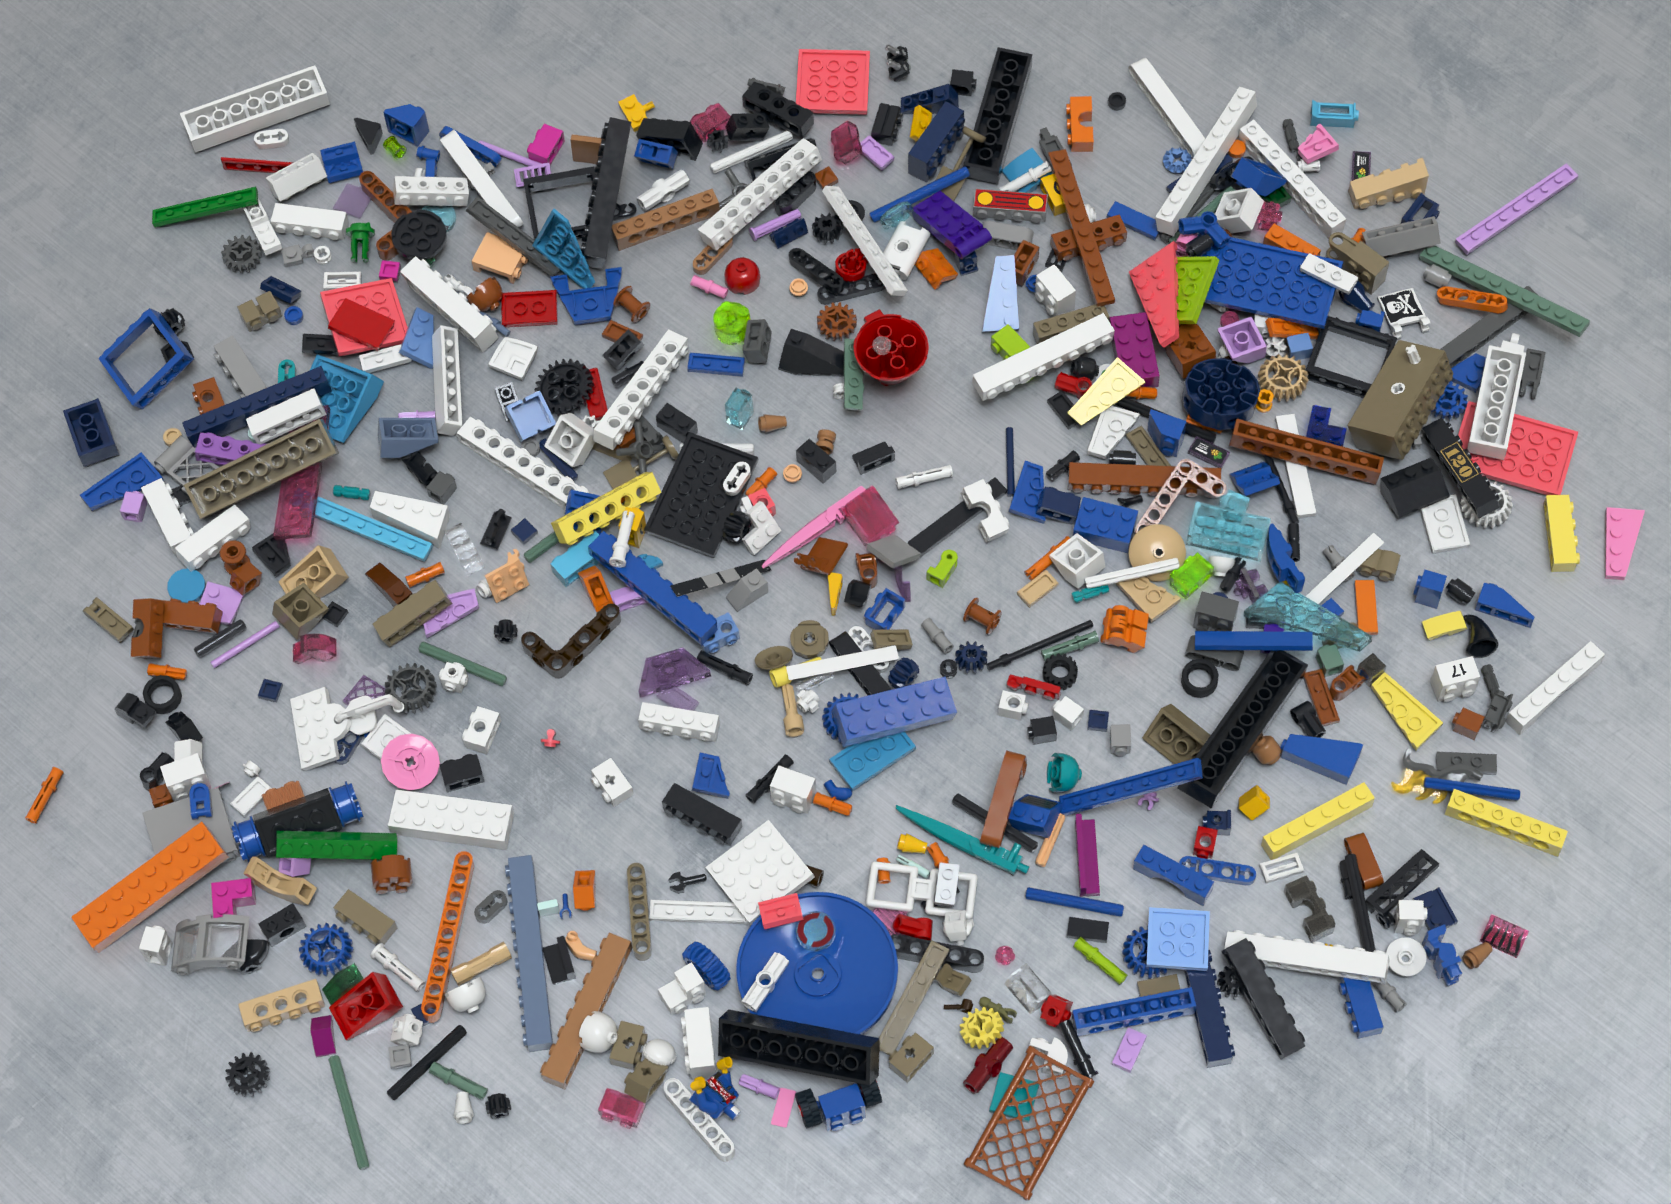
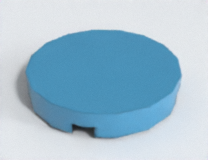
M189 569L176 571L170 577L167 584V590L171 599H178L183 603H188V601L198 602L206 588L202 574L197 570L191 572Z

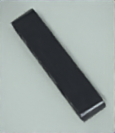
M846 631L829 641V645L837 657L862 652ZM872 664L847 669L867 696L892 690Z
M898 934L891 936L894 944L901 945L899 949H896L897 959L920 963L931 942L930 940ZM936 942L950 949L941 967L947 963L954 970L978 973L983 970L984 955L980 950ZM914 947H918L921 949V951L918 953H914L911 951V949ZM952 955H958L960 956V959L952 960L950 957ZM976 958L980 960V963L972 964L970 960Z

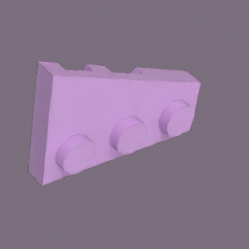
M475 588L448 594L453 604L423 624L426 638L479 609Z

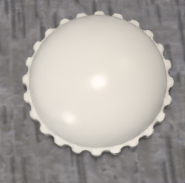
M662 1039L651 1040L642 1049L646 1059L661 1066L673 1064L677 1057L674 1047Z

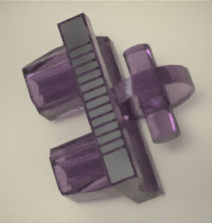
M1246 567L1240 569V580L1235 582L1237 587L1233 592L1235 596L1241 595L1243 599L1249 597L1253 606L1258 605L1259 600L1267 596L1268 590L1264 584L1255 587L1254 582L1260 580L1257 569L1247 571Z

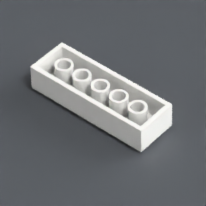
M415 256L400 271L408 286L452 326L458 328V331L482 353L499 338L495 332L497 329L492 324V320L487 315L482 316L479 313L478 307L473 303L470 305L467 302L468 299L461 292L458 294L455 291V287L449 281L445 283L442 280L441 274L436 270L433 272L430 269V265L424 259L419 260Z
M1489 345L1467 446L1470 453L1504 460L1526 357L1525 352Z
M396 790L388 827L390 833H397L398 836L507 850L514 811L512 805Z

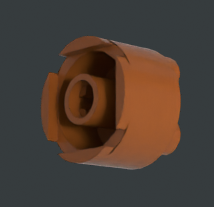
M403 855L382 856L381 861L377 862L374 859L371 862L372 884L377 894H385L391 891L405 893L408 891L407 888L413 884L410 858L405 860Z

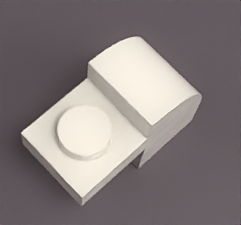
M1032 1037L1029 1046H1033L1039 1052L1067 1066V1049L1059 1039L1054 1037L1052 1044H1049L1043 1038L1035 1039ZM1052 1065L1055 1076L1064 1074V1070ZM1043 1067L1042 1073L1052 1076L1050 1067Z

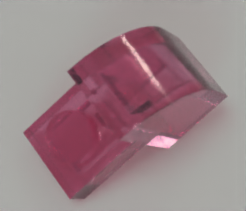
M324 634L300 636V642L293 644V662L297 664L311 658L325 662L337 656L336 639Z

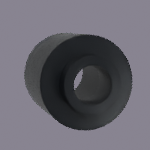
M1207 233L1204 235L1200 234L1186 244L1187 248L1185 251L1189 257H1201L1211 250L1214 243Z
M1113 450V454H1109V464L1136 465V453L1125 450Z
M1459 578L1456 580L1451 579L1446 586V589H1448L1447 594L1461 604L1467 605L1475 595V592L1472 591L1473 588Z

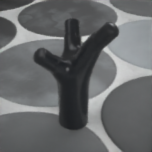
M1141 495L1125 499L1118 498L1117 501L1122 502V507L1127 508L1133 504L1143 502V498Z

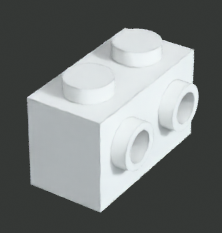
M1398 901L1394 913L1396 922L1394 924L1395 933H1404L1407 936L1419 934L1421 927H1424L1425 920H1427V908H1424L1423 901Z

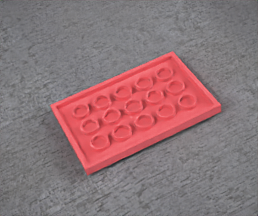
M1468 401L1458 434L1463 443L1462 447L1464 450L1468 446L1476 403ZM1514 414L1504 460L1470 453L1472 456L1471 461L1479 465L1482 477L1486 476L1491 480L1544 495H1561L1578 431Z

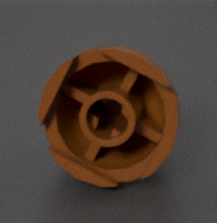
M490 277L476 287L474 295L471 292L466 297L468 299L467 302L470 305L472 303L476 305L480 312L488 310L493 312L500 306L499 301L502 299L503 291L496 278Z

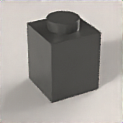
M439 471L426 489L429 497L444 505L455 492L457 486L452 475Z

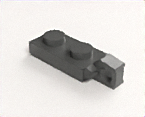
M1047 127L1040 129L1039 136L1041 140H1039V143L1050 164L1048 152L1063 150L1064 148L1058 137L1055 135L1051 136Z

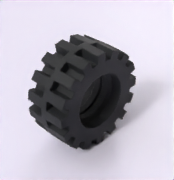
M1057 653V656L1053 654L1050 656V659H1046V663L1043 665V680L1046 683L1060 686L1063 690H1067V687L1071 688L1072 684H1075L1078 667L1075 660L1072 661L1071 656L1067 657V654L1064 653L1063 656H1060V653ZM1061 666L1068 670V675L1056 677L1052 674V670L1055 667Z

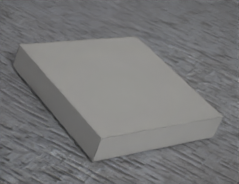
M895 534L867 544V550L892 569L919 559L921 554Z

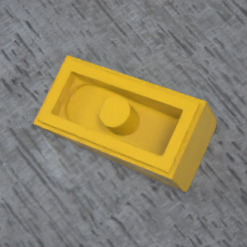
M831 572L828 575L831 615L835 616L843 585L842 574Z

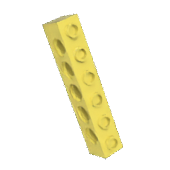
M644 472L551 522V525L560 543L572 545L578 542L579 537L589 536L594 533V529L609 525L610 520L622 518L626 507L640 508V504L645 501L648 503L657 498L656 495L662 492L653 472ZM638 488H639L640 491H641V494H640L639 497H638L637 494H636V491H637ZM622 497L625 498L624 505L621 504ZM607 505L609 506L608 514H606L605 507ZM591 513H592L593 516H594V519H593L592 522H590V520H589V516H590ZM575 522H577L578 529L576 531L573 528Z
M1456 789L1453 790L1444 814L1557 857L1568 833L1567 830Z

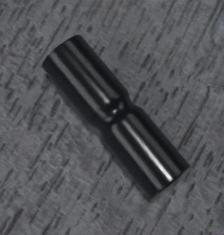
M1290 523L1288 524V542L1292 547L1291 558L1294 562L1300 561L1299 524Z

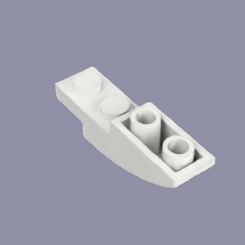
M259 198L258 204L243 207L248 222L265 255L281 250V243L269 222Z

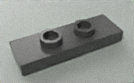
M1437 751V771L1452 765L1464 764L1475 767V770L1485 775L1497 774V754Z

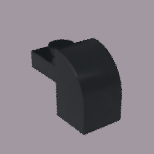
M126 693L115 707L118 716L132 725L136 722L144 728L156 715L155 709L139 700V697L131 693Z

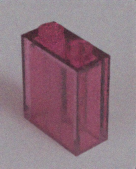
M874 486L868 487L839 509L864 546L881 539L880 537L885 533L889 535L896 530L895 526L899 523Z

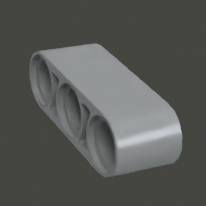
M993 221L982 222L983 228H986L992 236V240L985 245L1017 250L1023 240L1032 243L1034 232L1029 228Z

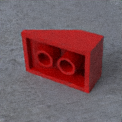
M372 972L332 1004L329 1009L345 1039L350 1040L388 1020L402 1009L403 1005L387 976Z

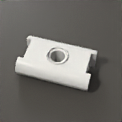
M905 221L898 223L883 251V254L897 275H900L901 280L908 278L930 237L929 231L922 227L921 230L909 227Z

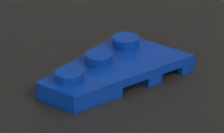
M1025 460L1008 511L1042 524L1045 523V517L1036 514L1039 495L1044 488L1043 466Z

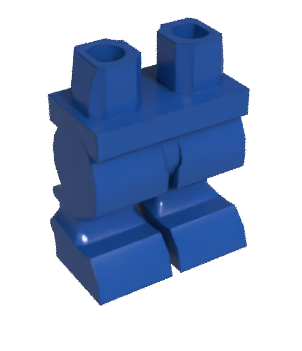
M1444 924L1427 931L1422 941V946L1428 959L1434 960L1433 967L1437 971V978H1443L1446 985L1450 986L1459 982V977L1462 976L1459 968L1462 960L1460 956L1456 957V949L1453 944L1441 943L1446 932V925Z

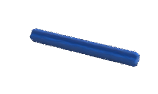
M1425 777L1423 783L1425 788L1446 791L1456 789L1468 794L1511 800L1520 799V790L1430 777Z
M1030 887L1027 888L1025 895L1026 899L1116 916H1122L1124 906L1121 904Z

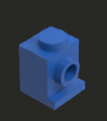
M1362 310V313L1357 314L1355 323L1380 332L1385 312L1381 311V314H1378L1371 310Z

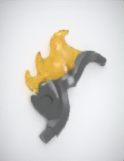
M1407 749L1403 756V764L1406 767L1404 779L1399 784L1391 782V785L1396 792L1401 794L1411 791L1419 792L1420 796L1416 797V800H1424L1430 796H1436L1437 799L1433 801V804H1439L1446 798L1448 791L1425 788L1423 785L1425 777L1464 782L1466 778L1471 776L1480 781L1484 774L1475 770V767L1464 764L1452 765L1437 771L1432 765L1413 762L1410 759L1411 749Z

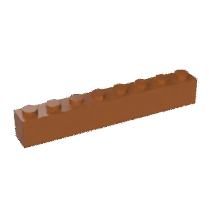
M1069 462L1068 491L1075 493L1091 491L1095 494L1110 492L1111 494L1129 493L1131 495L1147 493L1151 496H1157L1176 466ZM1180 466L1181 471L1184 473L1191 471L1190 467ZM1202 467L1221 480V468ZM1203 474L1196 476V480L1199 483L1207 481L1206 476ZM1173 479L1170 481V486L1177 489L1180 487V482ZM1188 481L1179 493V495H1186L1188 497L1200 495L1212 498ZM1214 485L1212 487L1213 492L1220 494L1221 486Z

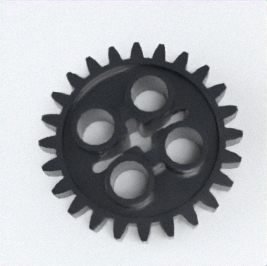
M562 359L561 364L556 360L555 366L549 364V370L543 369L545 374L538 375L541 381L535 382L538 387L534 390L535 392H541L551 414L555 412L559 416L561 412L567 414L568 411L574 414L575 408L580 411L581 404L587 405L585 399L591 400L589 394L594 393L591 388L595 386L592 381L594 378L584 363L580 364L578 360L573 362L572 359H569L567 363L565 359Z

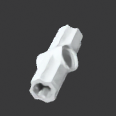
M679 170L667 179H658L651 189L637 197V202L643 211H647L661 201L664 203L670 201L674 197L675 192L688 185L690 180L684 170Z
M774 952L763 970L757 974L755 982L741 1003L749 1010L757 1012L767 995L774 990L775 984L788 966L789 960L780 953ZM763 979H769L771 981L768 985H762L760 983Z

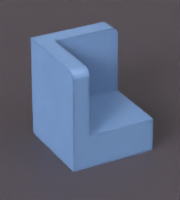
M1308 333L1287 337L1290 349L1289 358L1294 356L1296 361L1311 357L1313 346Z

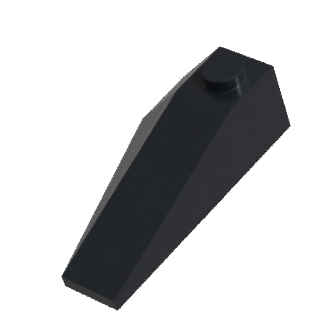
M791 329L784 343L778 370L793 375L813 374V376H819V374H830L831 376L844 377V351L807 333Z

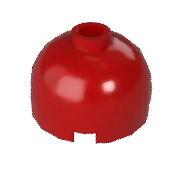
M740 257L732 260L726 266L724 272L725 285L735 294H750L759 287L761 279L759 267L749 258Z

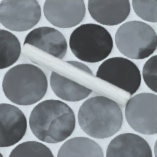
M786 130L710 164V168L713 173H717L793 139V135Z
M1173 558L1085 578L1086 587L1090 589L1179 569L1180 565L1178 559Z

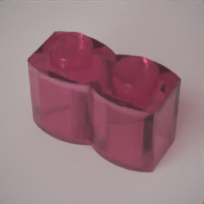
M717 103L708 106L705 112L695 114L690 122L701 141L706 142L708 140V133L711 134L714 129L726 130L725 126L731 116Z
M846 121L831 131V142L834 145V157L837 161L846 165L862 155L859 131L855 124Z
M607 1088L598 1108V1113L601 1115V1119L607 1122L614 1120L620 1122V1125L624 1128H637L646 1104L630 1095Z

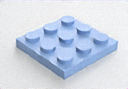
M1149 907L1146 967L1207 971L1210 911Z

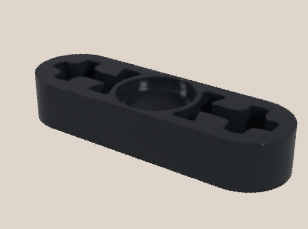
M1249 156L1243 157V158H1247V159L1254 160L1252 157H1249ZM1240 159L1211 177L1210 185L1214 190H1224L1237 182L1236 179L1230 176V170H1235ZM1225 178V180L1222 181L1220 185H1218L1217 182H1219V179Z

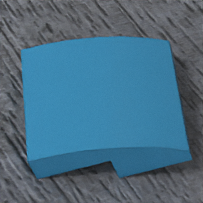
M1031 148L1010 162L1002 170V173L1011 182L1029 172L1028 169H1034L1044 162L1035 150ZM1049 172V173H1047V174L1041 176L1040 178L1045 177V176H1048V175L1052 174V172ZM1038 178V181H1033L1020 188L1017 192L1031 193L1037 190L1040 178Z

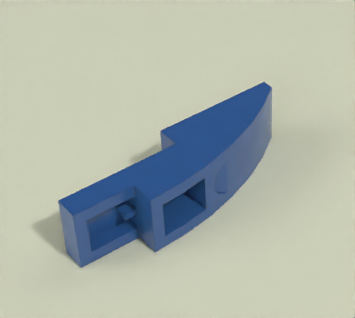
M1272 523L1269 525L1266 543L1269 564L1279 582L1286 580L1293 591L1299 593L1303 590L1305 576L1298 570L1294 560L1291 558V545L1286 542L1281 531Z

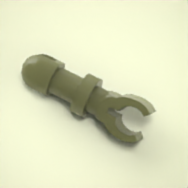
M981 997L979 1000V1005L982 1008H993L994 1012H998L1003 1020L1009 1024H1012L1013 1018L1008 1017V1015H1012L1014 1018L1017 1016L1015 1010L1003 1008L1001 1004H995L987 997Z

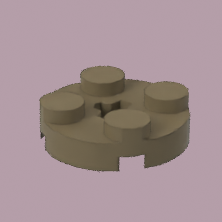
M802 621L791 631V647L799 657L815 658L822 656L829 644L828 631L817 621ZM808 636H811L812 639L815 640L811 643H808L804 639H807Z

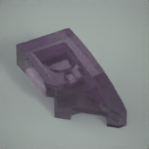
M902 565L895 567V579L899 592L905 598V602H911L910 581L902 582Z

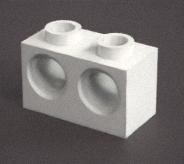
M146 926L139 949L146 962L166 966L173 943L163 927Z

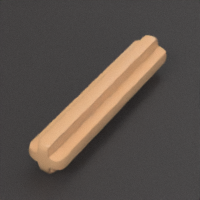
M1059 814L1050 838L1044 839L1036 858V865L1046 866L1064 823L1065 815Z

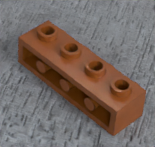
M1120 214L1090 223L1099 251L1126 242L1127 230ZM1072 229L1051 234L1050 245L1058 262L1062 260L1068 261L1073 257L1080 256Z

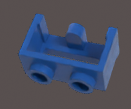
M885 588L883 593L880 592L876 596L873 607H869L864 614L865 624L875 630H890L905 608V598ZM887 602L894 605L883 623L875 620Z

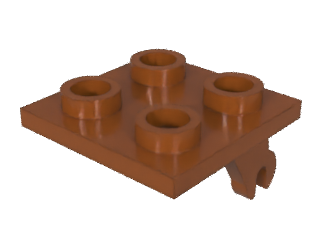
M819 537L809 554L797 553L799 559L794 558V562L801 565L800 568L803 570L830 575L848 547V544Z

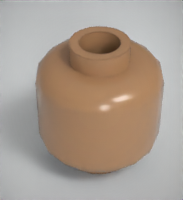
M1262 736L1252 752L1260 763L1271 765L1279 760L1281 747L1272 736Z

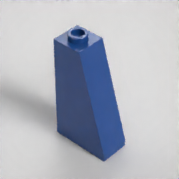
M1290 734L1288 740L1284 739L1281 744V758L1347 785L1362 752L1363 744Z

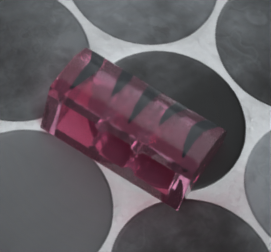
M1491 914L1479 942H1487L1491 947L1517 958L1529 931Z

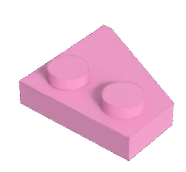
M1318 124L1316 131L1313 134H1309L1306 141L1298 147V154L1309 164L1339 150V145L1321 124Z

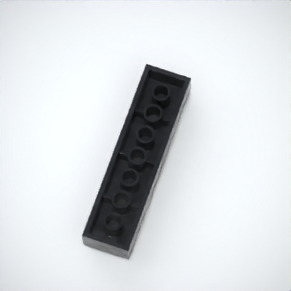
M997 48L973 130L986 137V140L983 143L973 140L963 167H967L970 173L967 178L999 184L1031 72L1033 54Z
M610 117L608 123L605 122L602 129L601 139L603 140H601L599 146L598 160L594 171L597 174H595L591 190L593 191L588 203L590 208L586 214V225L580 248L588 266L601 270L607 256L631 121Z
M730 1009L719 1018L718 1056L869 1086L879 1076L880 1038Z

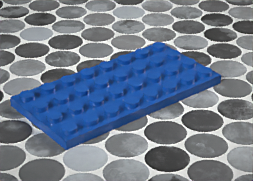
M1231 237L1230 242L1223 248H1217L1214 244L1210 251L1201 256H1216L1220 260L1204 303L1325 329L1336 288L1300 271L1302 263L1308 256L1307 253ZM1316 256L1341 269L1343 267V261Z

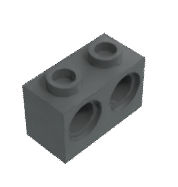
M765 319L748 320L743 353L749 363L767 362L772 331Z

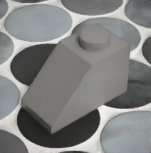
M756 568L738 581L726 596V599L735 611L739 612L768 593V582Z

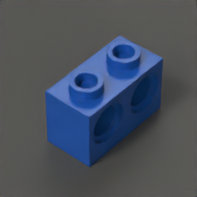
M639 139L634 157L639 162L673 169L678 152L673 146Z

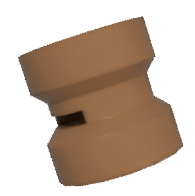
M827 429L819 430L816 445L830 455L833 453V443L836 440V434Z

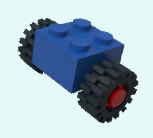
M876 1079L870 1086L856 1083L818 1096V1101H816L811 1088L795 1093L798 1109L806 1129L821 1124L823 1119L827 1131H838L844 1125L850 1123L855 1125L862 1122L866 1118L865 1106L868 1108L882 1103Z

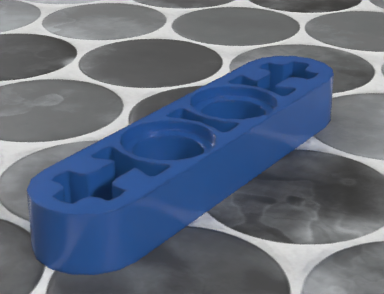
M444 126L439 136L442 138L454 129ZM456 131L476 159L486 164L491 162L494 167H497L501 162L502 158L497 152Z
M1192 856L1182 857L1179 862L1182 865H1186V862L1190 863L1191 867L1189 869L1195 872L1196 865L1199 864L1197 873L1214 881L1249 886L1256 879V871L1249 865ZM1210 865L1213 871L1206 874L1202 871V867ZM1229 868L1233 874L1230 877H1226L1222 874V870ZM1236 870H1239L1238 878H1235ZM1245 872H1249V879H1245Z

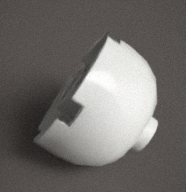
M478 977L445 993L444 996L450 1007L459 1012L467 1010L468 1013L479 1009L478 1004L484 1001L486 989L481 977Z
M593 1011L592 1013L594 1014L592 1016L587 1015L581 1025L579 1037L582 1038V1043H580V1046L584 1050L601 1053L607 1051L616 1042L617 1027L609 1015Z

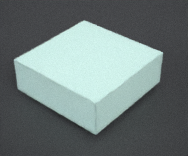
M557 899L537 904L540 917L560 913Z

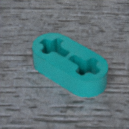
M286 359L280 362L278 366V383L296 376V367L292 360ZM287 366H290L288 374H286L285 369Z

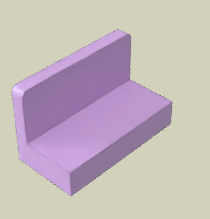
M629 586L610 592L612 601L619 607L620 612L648 603Z

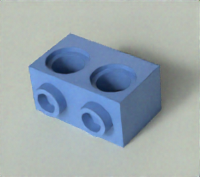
M729 612L716 618L718 630L711 636L714 638L713 640L706 641L701 646L704 652L715 653L721 647L732 645L740 639L739 630ZM725 629L731 630L729 633L722 632Z

